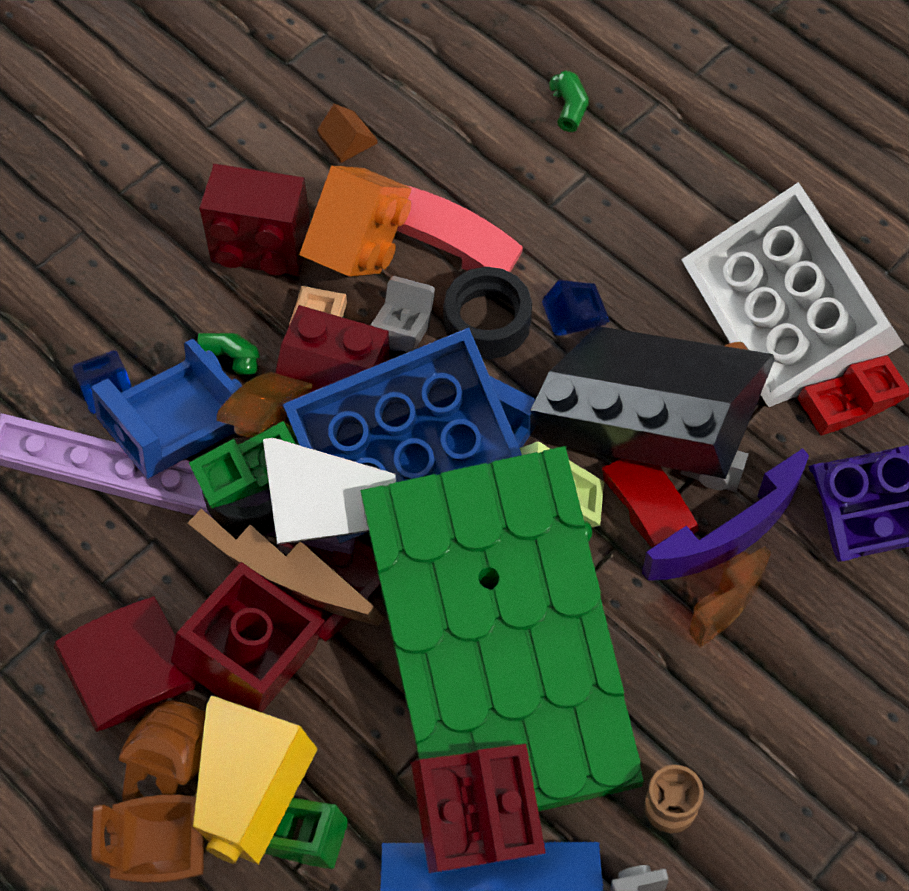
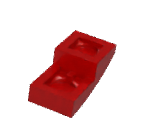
M888 355L850 365L842 377L806 386L797 399L822 436L856 424L896 405L909 397V387Z
M619 459L602 467L604 482L629 509L632 526L652 548L686 525L693 534L699 531L698 524L691 511L660 466Z

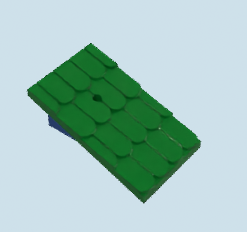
M566 446L543 450L540 453L534 452L497 460L489 464L483 463L446 471L438 475L433 474L391 483L387 486L382 485L360 490L419 760L465 754L481 749L527 744L538 812L642 787L644 780L640 768V758L600 597L601 591L585 532V522Z

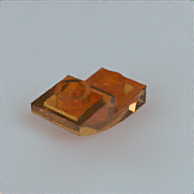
M272 372L261 374L245 383L230 396L218 410L216 421L234 425V432L239 435L254 437L285 421L286 411L283 404L311 393L312 383Z
M766 546L751 555L744 551L730 559L723 567L724 572L718 591L709 594L694 607V614L688 632L700 648L724 631L751 601L759 587L771 556V552Z

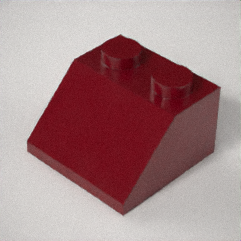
M299 305L281 343L268 406L269 412L288 417L283 406L284 403L390 360L389 331Z

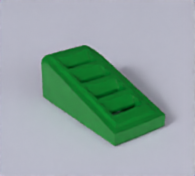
M292 798L278 826L276 835L272 837L264 854L310 866L334 869L347 829L348 820L337 805ZM298 819L303 820L298 839L292 840Z

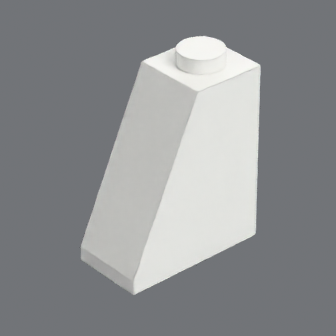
M276 438L263 439L277 545L369 532L360 490L396 483L394 473Z

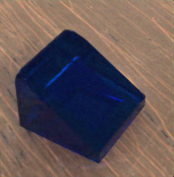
M558 280L542 299V304L553 333L557 336L603 326L610 321L594 283Z
M113 350L72 366L88 409L92 414H96L91 386L109 378L121 393L132 388L126 369L117 351Z

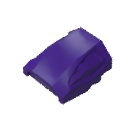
M908 445L808 466L809 471L814 475L821 496L831 545L837 562L909 547Z

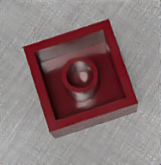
M214 163L199 207L211 262L219 263L228 268L245 267L263 270L272 275L288 274L299 276L304 257L299 254L310 226L305 177Z
M240 562L177 631L171 663L221 699L262 713L314 652L325 620L243 562Z

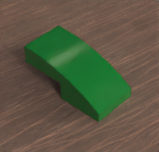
M284 421L239 445L235 439H232L189 462L211 508L241 500L269 488L263 439L276 438L296 444Z

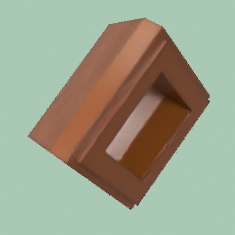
M333 104L317 129L318 136L340 163L378 144L376 137L353 110Z

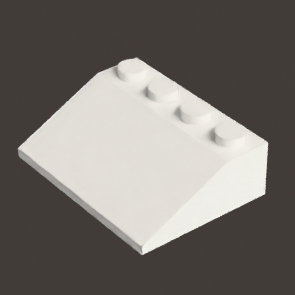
M799 182L681 259L729 342H743L749 350L774 355L775 361L761 392V396L768 407L799 396L806 386L842 377L850 365L888 355L904 345Z

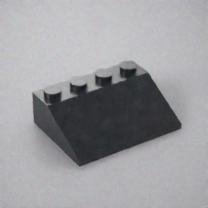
M596 326L549 371L531 408V413L546 444L560 447L566 446V448L726 479L775 359L771 353Z

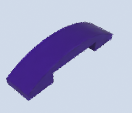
M802 448L766 472L757 495L760 500L702 539L698 540L686 525L648 550L642 574L648 581L680 578L713 568L745 551L767 533L787 509L796 493L809 455Z

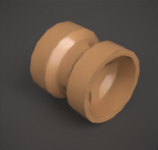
M677 764L665 766L655 773L651 779L644 803L646 817L654 827L663 832L677 833L691 826L696 819L704 795L702 782L697 774L688 767Z

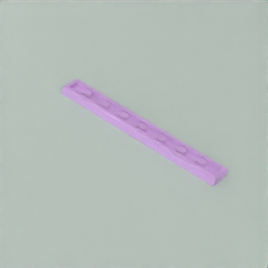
M0 414V466L193 516L200 509H203L212 518L207 510L202 489L189 465L191 461H180L147 479L116 442ZM268 488L229 504L243 508L258 506L271 499L270 490ZM275 530L269 532L266 535L276 537ZM337 537L301 542L308 546L332 552L334 550L352 554L355 538L339 544Z

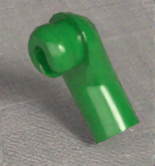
M564 70L551 78L549 88L550 91H555V97H563L565 101L557 121L558 126L566 132H575L588 107L589 97L579 77L573 72Z

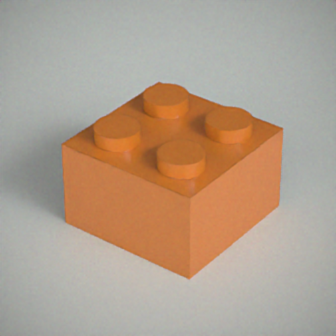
M331 165L299 255L349 277L381 274L382 269H386L394 256L395 244L392 241L397 228L405 223L410 213L412 203L408 198L412 188L365 168Z

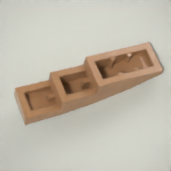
M200 509L187 523L237 565L243 562L292 597L327 612L379 626L385 619L370 602L301 541L285 556L251 525L235 539L203 509Z

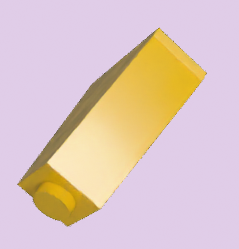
M211 696L206 706L193 827L209 842L206 849L214 856L232 864H235L238 857L259 865L318 750L299 725L215 696Z

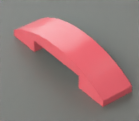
M408 186L412 188L408 198L412 203L411 210L405 223L402 226H398V232L462 258V269L466 271L481 267H493L511 272L522 254L523 247L472 211L435 194Z

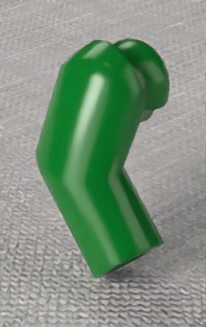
M198 334V344L204 351L210 350L216 357L233 358L232 369L235 374H255L257 372V358H260L259 350L239 334Z

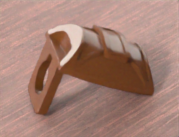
M165 701L143 717L129 735L119 755L118 761L126 763L122 794L123 802L144 797L138 789L137 782L144 780L148 774L156 777L155 784L161 790L162 795H177L178 784L184 786L199 772L206 712L183 702Z
M185 795L148 796L113 804V809L106 805H95L92 827V860L110 868L111 879L158 883L178 881L203 875L204 837L193 827L196 797ZM105 825L107 833L111 834L110 845H107V847L104 841Z

